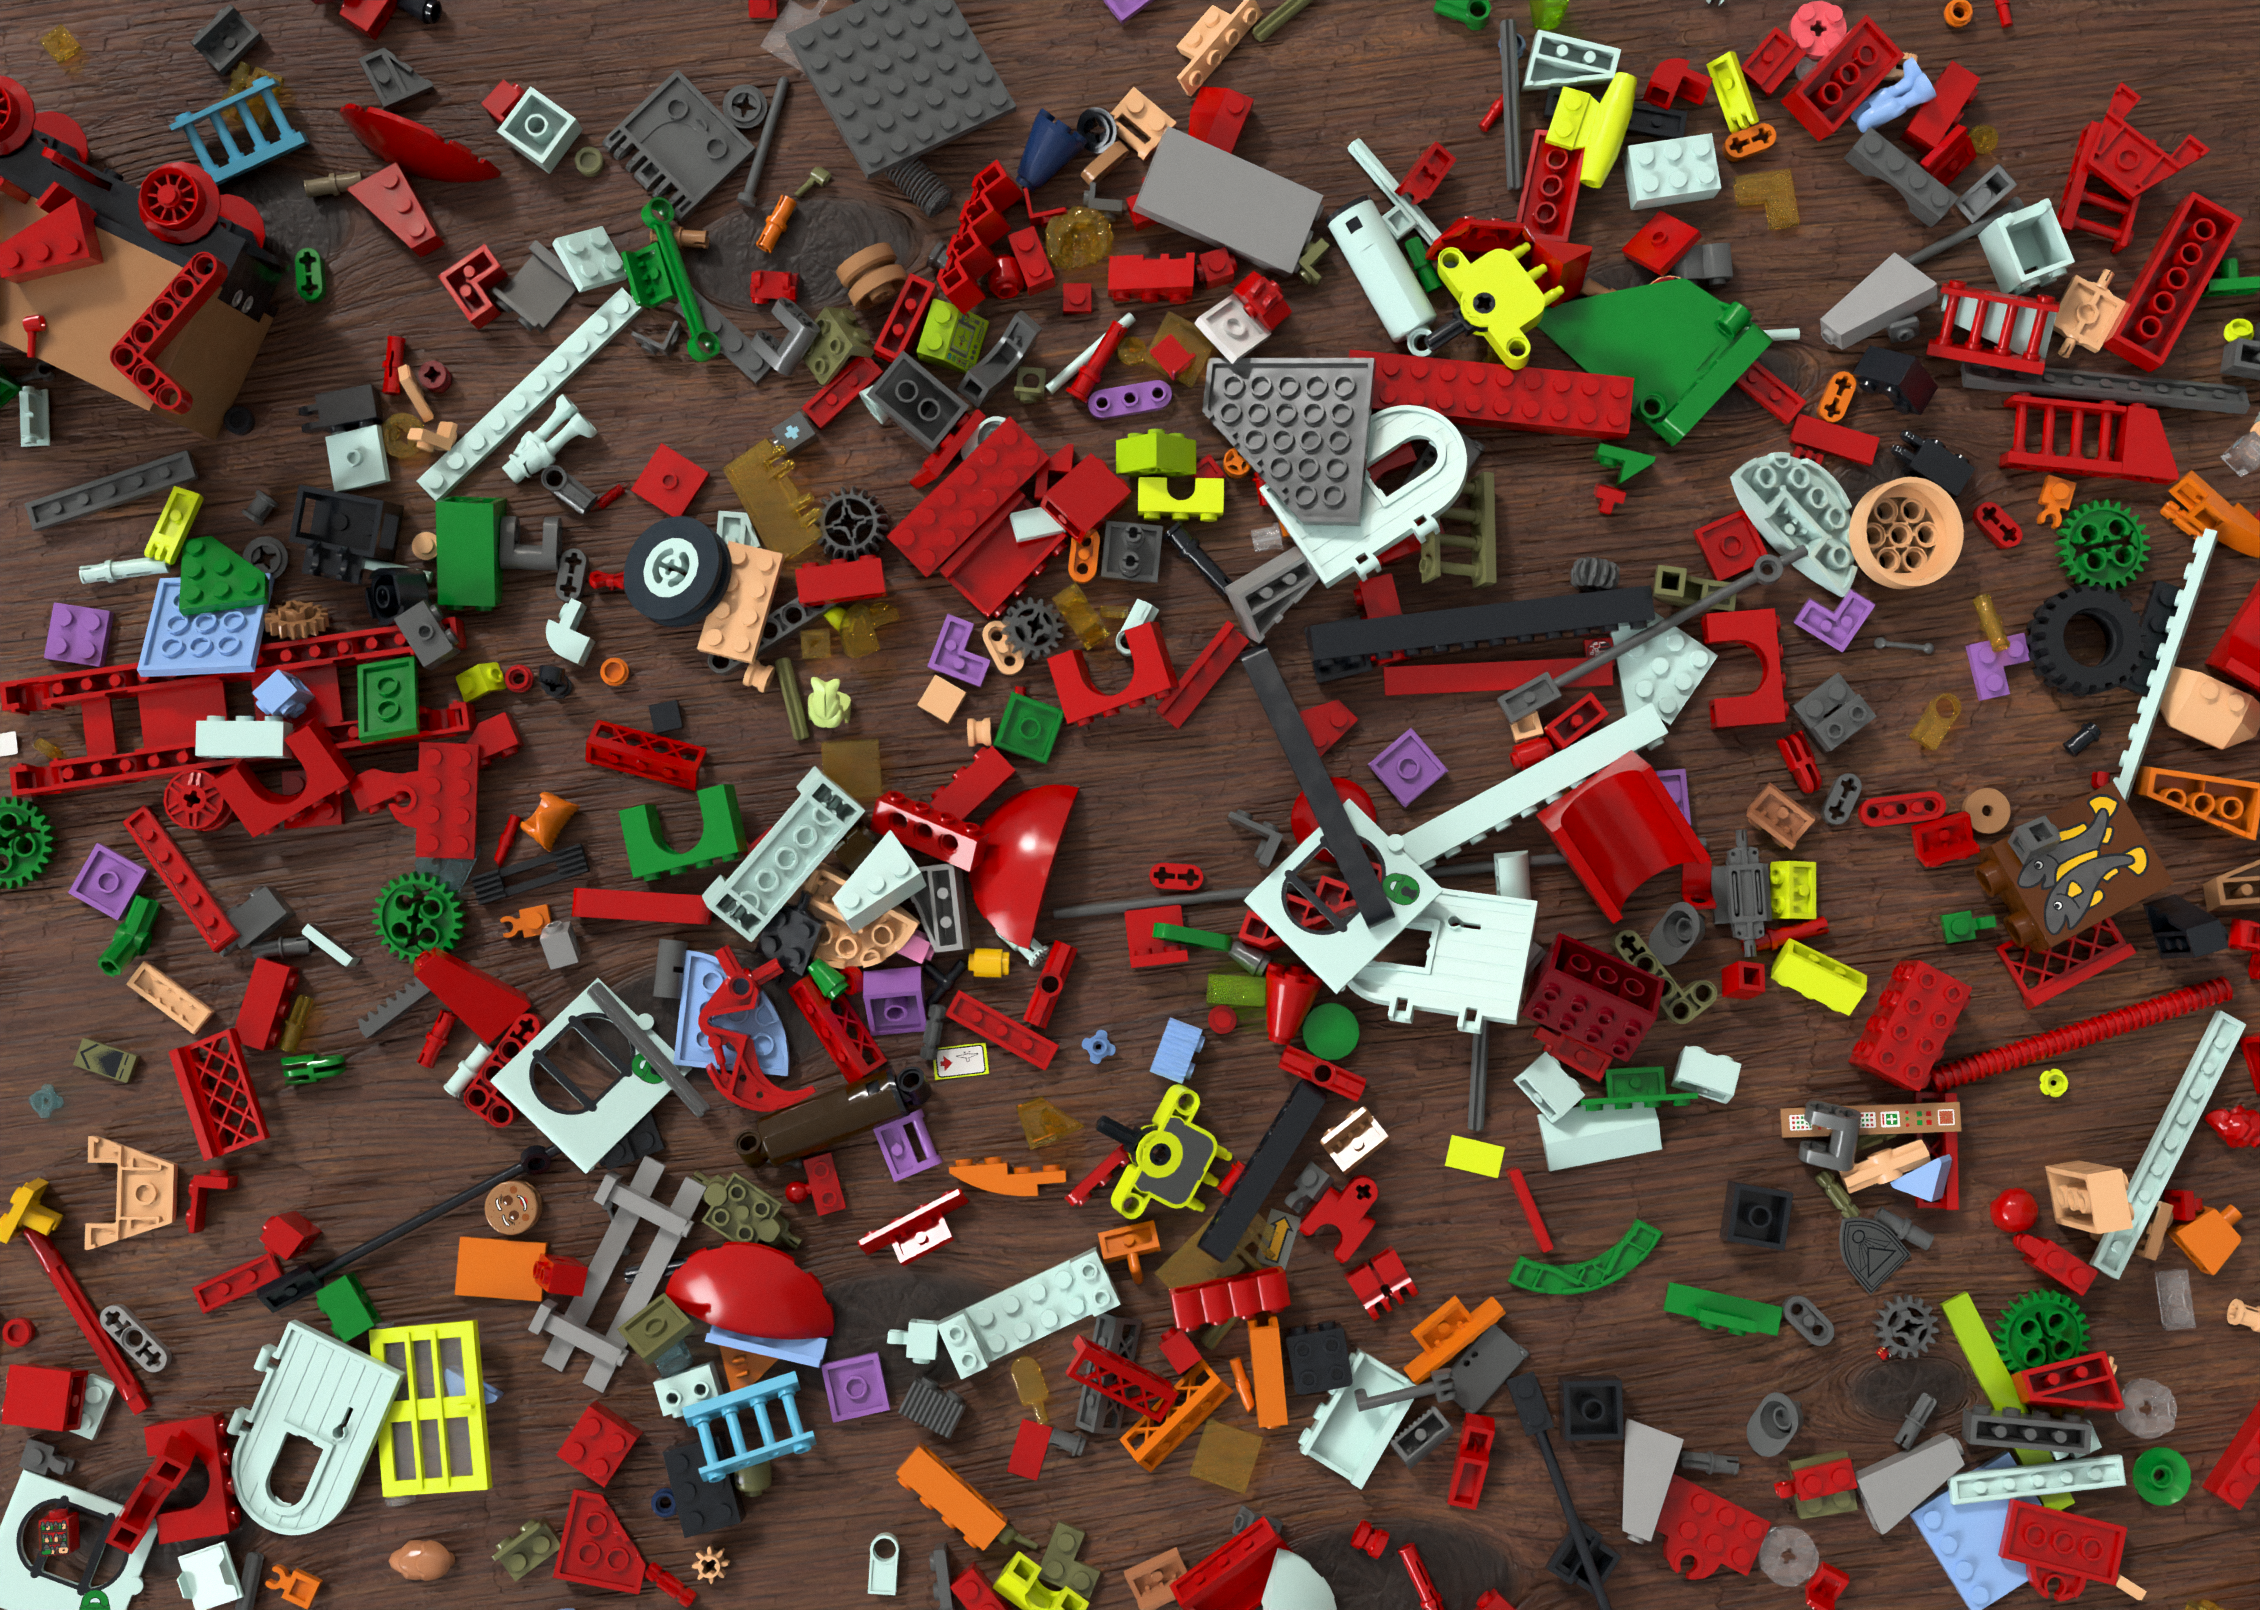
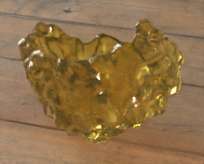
M1073 206L1068 210V214L1053 216L1045 230L1047 258L1052 261L1053 266H1059L1060 268L1065 266L1066 270L1075 269L1077 266L1084 268L1085 265L1091 263L1097 264L1098 259L1102 260L1103 256H1107L1112 248L1114 237L1111 232L1110 223L1098 210Z

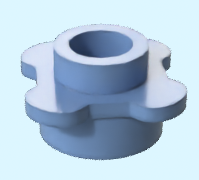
M1098 1030L1095 1036L1085 1038L1082 1041L1083 1049L1088 1051L1090 1061L1094 1064L1100 1063L1101 1059L1107 1055L1112 1056L1116 1050L1115 1046L1110 1044L1107 1039L1108 1034L1104 1030ZM1097 1044L1101 1045L1100 1050L1096 1049Z

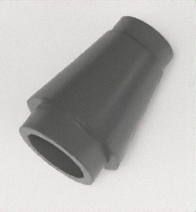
M1235 941L1231 951L1228 953V956L1232 957L1252 976L1257 975L1261 978L1266 973L1268 962L1273 960L1267 951Z

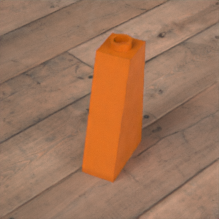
M1261 1311L1256 1313V1317L1247 1319L1256 1411L1259 1428L1276 1429L1281 1425H1288L1279 1325L1276 1313L1270 1314L1267 1311Z

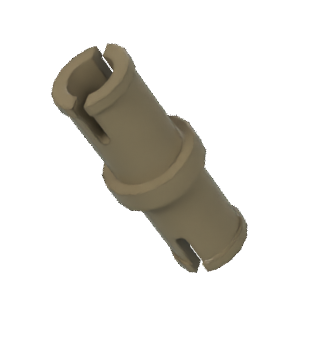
M362 171L341 175L330 173L329 177L304 180V187L308 198L327 194L338 196L341 195V192L348 191L347 188L364 180Z

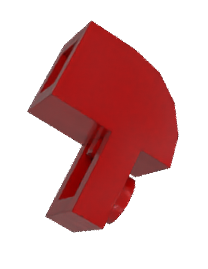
M1681 58L1667 59L1661 62L1654 70L1643 101L1669 110L1676 95L1702 106L1713 78L1688 69L1690 60Z

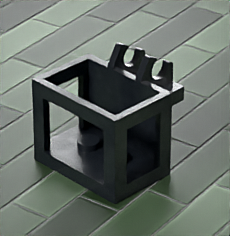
M299 484L289 541L306 545L302 573L362 584L366 556L395 561L404 506L383 500ZM306 498L316 500L310 533L300 532Z

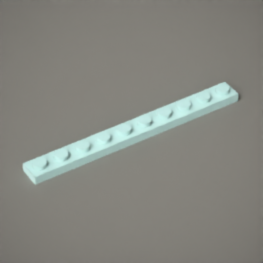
M621 287L465 434L450 451H447L430 467L417 482L435 501L446 497L643 311L642 307L637 306L633 298Z
M2205 528L2203 537L2197 536L2193 547V553H2197L2194 563L2187 564L2183 578L2187 580L2185 589H2179L2174 606H2178L2175 617L2170 616L2166 625L2165 633H2169L2166 644L2160 643L2156 659L2160 660L2157 670H2151L2148 677L2147 686L2151 687L2148 697L2142 696L2137 711V713L2141 714L2139 723H2133L2128 736V740H2132L2129 751H2123L2119 766L2123 767L2120 778L2114 777L2113 779L2126 803L2133 788L2218 540V533L2215 530Z
M2221 1010L2215 1012L2129 1183V1188L2126 1190L2128 1202L2131 1203L2134 1210L2133 1228L2104 1233L2089 1263L2092 1267L2114 1279L2120 1278L2246 1026L2245 1023Z

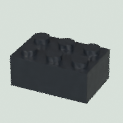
M725 1432L712 1434L718 1460L722 1461L731 1458ZM700 1438L668 1446L662 1452L684 1538L735 1525L743 1521L746 1517L741 1493L734 1486L733 1472L726 1474V1478L721 1481L710 1483L708 1480L703 1482L698 1468L707 1466Z

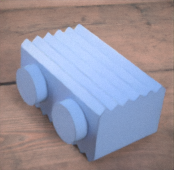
M1170 1017L1150 1072L1181 1084L1184 1078L1190 1080L1195 1064L1191 1062L1194 1051L1200 1053L1206 1038L1201 1035L1202 1029Z

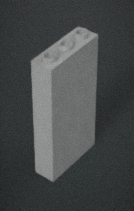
M1168 126L1162 134L1132 211L1216 248L1226 247L1228 253L1287 278L1293 272H1298L1300 268L1298 261L1302 258L1300 253L1303 246L1306 247L1310 243L1313 236V231L1310 230L1313 220L1318 221L1324 205L1320 204L1323 198L1322 194Z

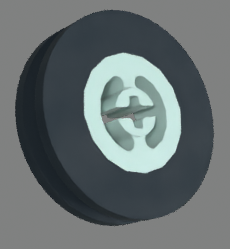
M685 516L663 519L645 530L636 540L628 554L624 567L626 595L637 611L660 625L677 628L695 624L708 616L718 606L727 591L732 571L729 549L724 540L715 531L696 519ZM669 567H670V568L674 569L675 571L669 572L668 569H669ZM685 571L687 573L686 577L679 572L683 573Z

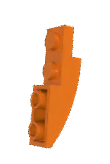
M2192 470L2171 486L2168 492L2189 510L2186 517L2203 531H2205V528L2217 531L2218 541L2232 549L2258 559L2260 558V521L2240 503L2234 506L2230 505Z
M1001 1157L984 1158V1163L973 1164V1159L955 1160L956 1165L949 1167V1173L977 1188L1004 1195L1038 1196L1039 1184L1063 1183L1067 1181L1066 1169H1060V1164L1042 1165L1043 1170L1031 1171V1166L1014 1167V1172L1009 1173L1008 1161L1002 1162Z

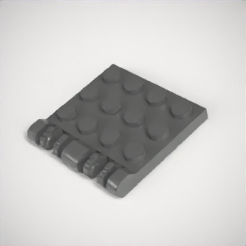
M678 69L608 134L602 142V145L610 153H614V157L620 161L632 151L634 146L639 150L626 164L625 169L629 173L635 172L634 178L647 191L654 189L652 195L654 198H663L671 190L672 186L678 190L668 201L673 206L674 218L680 224L686 222L694 214L695 210L756 152V148Z

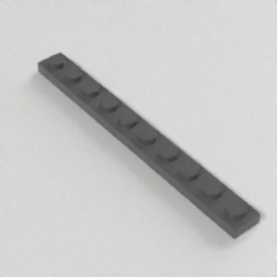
M1965 361L1962 362L1960 367L1963 387L1973 389L2029 392L2057 397L2142 403L2171 408L2246 414L2250 407L2245 386L2048 367L2044 368L2043 375Z

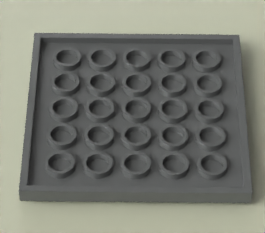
M861 0L786 34L788 45L867 180L1016 111L1017 106L954 0Z

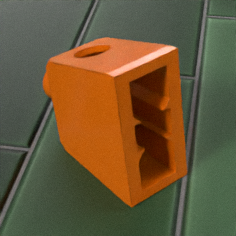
M2230 1204L2220 1213L2215 1208L2203 1206V1210L2195 1211L2196 1220H2180L2166 1229V1233L2203 1273L2214 1276L2242 1240L2232 1227L2243 1216Z

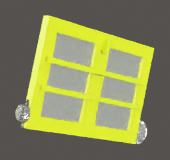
M478 1320L394 1327V1321L377 1323L375 1329L369 1330L371 1356L406 1373L378 1437L385 1506H400L413 1503L417 1494L488 1490L493 1488Z

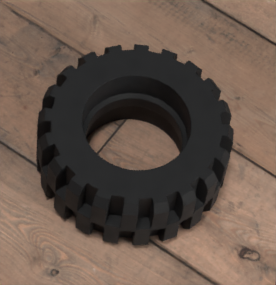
M2088 584L2066 589L2043 601L2044 605L2036 608L2033 612V617L2035 618L2028 621L2026 630L2031 632L2025 638L2026 645L2030 646L2029 659L2036 666L2032 669L2037 677L2043 675L2045 677L2043 683L2049 688L2056 686L2057 692L2064 695L2072 693L2073 696L2078 697L2091 696L2120 686L2121 682L2127 681L2133 675L2131 670L2139 667L2142 660L2138 657V654L2145 653L2146 647L2145 643H2141V637L2146 636L2145 627L2140 628L2138 620L2142 618L2139 612H2132L2130 607L2133 604L2128 598L2121 600L2119 599L2120 592L2114 589L2105 591L2106 588L2102 585L2096 584L2090 587ZM2075 615H2084L2091 618L2100 626L2104 633L2106 649L2102 660L2096 666L2086 667L2077 663L2071 658L2065 648L2063 639L2064 629L2068 620Z

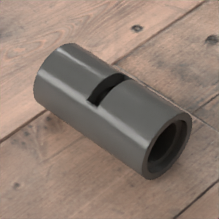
M659 939L653 996L681 999L688 942Z

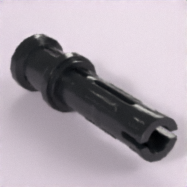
M1179 520L1163 535V538L1169 540L1179 550L1181 558H1187L1222 597L1225 596L1226 591L1224 587L1233 583V581L1199 546L1201 544L1200 540L1193 538L1183 527V522Z

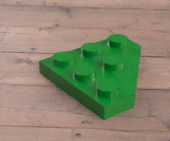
M212 536L186 539L184 541L179 611L183 616L269 603V579L261 570Z

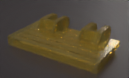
M765 438L722 469L767 550L784 554L785 563L815 543V540L822 536L817 525H813L809 529L807 526L823 514L820 508H816L804 516H800L798 511L815 499L811 493L801 496L790 476L782 480L779 479L795 467V463L792 459L786 460L773 468L771 463L784 455L787 450L784 444L773 447L770 440Z
M1257 1212L1229 1258L1221 1264L1197 1247L1202 1234L1214 1217L1213 1215L1155 1274L1169 1289L1218 1279V1274L1226 1278L1236 1275L1245 1266L1237 1257L1239 1253L1257 1271L1263 1269V1267L1245 1247L1253 1241L1261 1249V1252L1272 1260L1276 1256L1275 1253L1257 1235L1261 1233L1270 1242L1278 1233Z

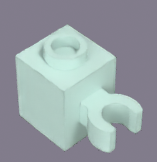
M911 1319L908 1331L890 1329L888 1331L887 1343L907 1344V1358H913L914 1363L929 1364L930 1359L935 1360L937 1357L939 1340L937 1325L939 1321Z

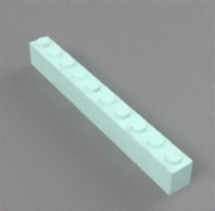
M1650 703L1402 835L1404 839L1402 850L1423 871H1426L1436 865V859L1444 855L1448 859L1462 851L1460 846L1468 842L1475 845L1487 838L1485 833L1495 828L1499 832L1513 824L1511 819L1520 814L1522 818H1526L1538 811L1537 805L1545 801L1548 805L1554 803L1563 796L1562 792L1569 788L1573 790L1630 750H1633L1638 755L1637 752L1646 747L1651 751L1665 743L1663 738L1669 732L1654 706Z

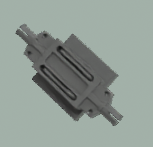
M1747 829L1735 830L1736 847L1727 851L1725 866L1712 867L1710 892L1717 904L1716 909H1711L1712 923H1730L1733 937L1744 940V957L1757 956L1755 939L1765 936L1764 921H1772L1768 863H1759L1758 849L1751 846L1748 847Z

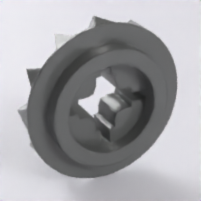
M743 84L732 88L723 100L724 116L733 126L738 127L740 130L746 128L753 129L759 123H763V119L766 113H768L767 100L764 94L752 85ZM748 97L749 105L754 109L748 110L743 117L741 109L737 107L739 105L744 106Z
M269 536L258 537L252 540L246 546L243 553V559L263 573H271L273 580H276L281 574L285 573L287 564L290 562L287 554L288 550L281 541ZM263 551L270 556L275 555L270 560V568L264 563L258 564L264 559Z

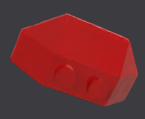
M1466 216L1458 218L1433 242L1425 254L1426 260L1438 261V256L1443 249L1454 247L1463 253L1469 263H1473L1494 249L1511 251L1518 245L1528 242L1531 249L1519 258L1518 262L1522 267H1529L1535 238L1524 223L1503 221L1500 218L1486 220Z

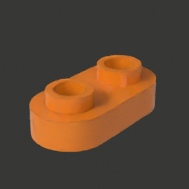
M1097 531L1088 537L1091 539L1089 546L1080 545L1073 537L1071 539L1068 571L1070 577L1077 583H1088L1096 575L1100 537ZM1080 565H1085L1088 571L1086 574H1079L1077 568Z

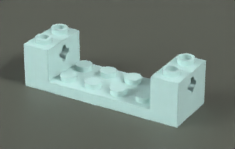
M816 766L797 785L796 788L801 793L799 798L728 879L720 874L702 895L706 906L750 942L755 939L865 812L857 800Z
M1096 1246L941 1319L937 1328L962 1380L987 1368L991 1361L1086 1316L1093 1314L1095 1317L1121 1305V1298Z

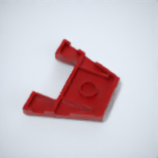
M2121 82L2115 89L2085 167L2128 200H2132L2203 158L2210 149L2191 134L2187 136L2171 156L2123 120L2142 97Z

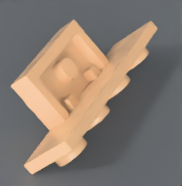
M1244 0L1232 14L1212 5L1176 46L1182 55L1191 59V62L1177 76L1178 81L1188 96L1191 97L1262 16L1263 13L1256 0Z

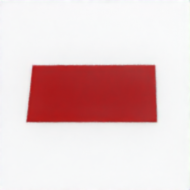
M1022 1418L1006 1472L1037 1481L1053 1428Z

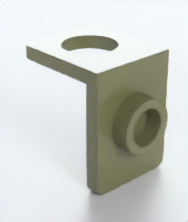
M1020 366L1017 374V385L1014 387L1015 399H1020V402L1028 404L1044 401L1046 370L1044 368ZM1028 374L1036 375L1039 378L1037 388L1024 387V377Z

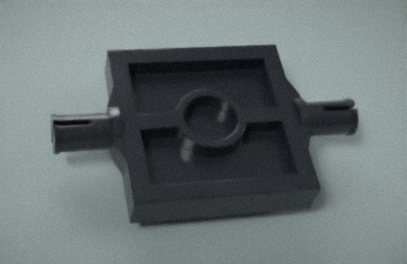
M805 890L801 891L797 905L786 902L763 928L755 949L756 952L770 960L776 957L784 971L785 969H790L801 976L808 974L809 971L807 969L812 964L827 924L816 918L808 910L813 894ZM784 973L772 979L773 982L781 983Z

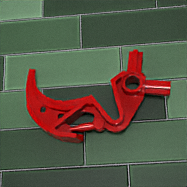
M729 944L714 952L728 978L722 982L702 1009L698 1017V1025L700 1030L709 1036L708 1044L713 1048L717 1065L720 1066L721 1075L713 1063L706 1066L707 1073L716 1089L731 1102L741 1107L761 1112H773L777 1109L788 1107L817 1092L813 1085L796 1091H785L775 1086L765 1077L759 1066L754 1039L750 1038L751 1035L715 1026L711 1021L715 1015L758 1008L762 993L761 985L785 972L781 963L775 957L752 971L750 968L747 969V967L742 969ZM740 978H744L749 982V990L744 995L736 990V983ZM728 1042L737 1051L732 1075L726 1070V1059L722 1048ZM741 1075L746 1076L745 1081L740 1080ZM761 1091L763 1093V1097L758 1098L757 1092Z

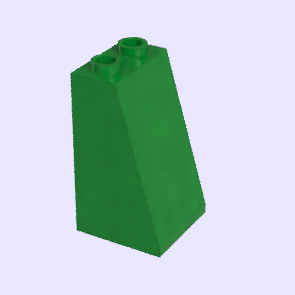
M449 496L436 501L438 605H447L449 610H463L465 606H475L477 611H491L493 607L502 603L503 569H501L499 561L500 525L502 516H506L507 498Z

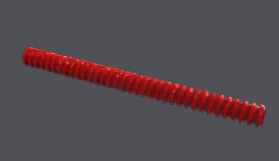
M2219 976L2216 980L2210 979L2208 983L2203 981L2199 985H2192L2191 988L2184 987L2183 990L2178 989L2174 993H2167L2165 996L2159 995L2157 999L2150 998L2149 1002L2143 1000L2140 1004L2134 1003L2132 1007L2125 1006L2123 1010L2118 1008L2115 1010V1013L2109 1011L2106 1015L2099 1014L2098 1018L2095 1016L2090 1017L2089 1021L2084 1019L2081 1021V1024L2074 1022L2072 1026L2065 1025L2064 1029L2059 1027L2055 1031L2049 1030L2047 1034L2040 1033L2038 1037L2033 1035L2030 1037V1040L2024 1038L2021 1042L2014 1041L2013 1045L2005 1044L2004 1048L1999 1046L1996 1048V1051L1989 1049L1988 1053L1980 1052L1979 1056L1976 1054L1971 1055V1059L1964 1057L1962 1061L1955 1060L1954 1064L1946 1063L1945 1067L1939 1065L1936 1070L1931 1068L1930 1073L1932 1076L1929 1083L1936 1093H1941L1943 1089L1950 1090L1951 1086L1954 1088L1959 1087L1960 1083L1966 1085L1968 1081L1975 1082L1977 1078L1984 1079L1985 1075L1991 1077L1994 1075V1072L2001 1074L2002 1070L2010 1071L2011 1067L2013 1069L2019 1068V1064L2026 1066L2028 1062L2035 1063L2037 1059L2040 1061L2044 1060L2045 1056L2051 1058L2054 1054L2060 1055L2062 1051L2069 1052L2071 1048L2076 1050L2079 1048V1045L2085 1047L2088 1043L2095 1044L2096 1040L2101 1042L2105 1038L2111 1039L2113 1035L2120 1036L2122 1032L2125 1034L2129 1033L2130 1029L2136 1031L2139 1027L2145 1028L2147 1024L2161 1023L2164 1021V1018L2170 1020L2173 1016L2180 1017L2181 1013L2186 1015L2190 1011H2197L2198 1008L2205 1009L2207 1005L2214 1006L2215 1002L2221 1004L2224 1000L2230 1001L2233 997V990L2230 982L2224 976Z

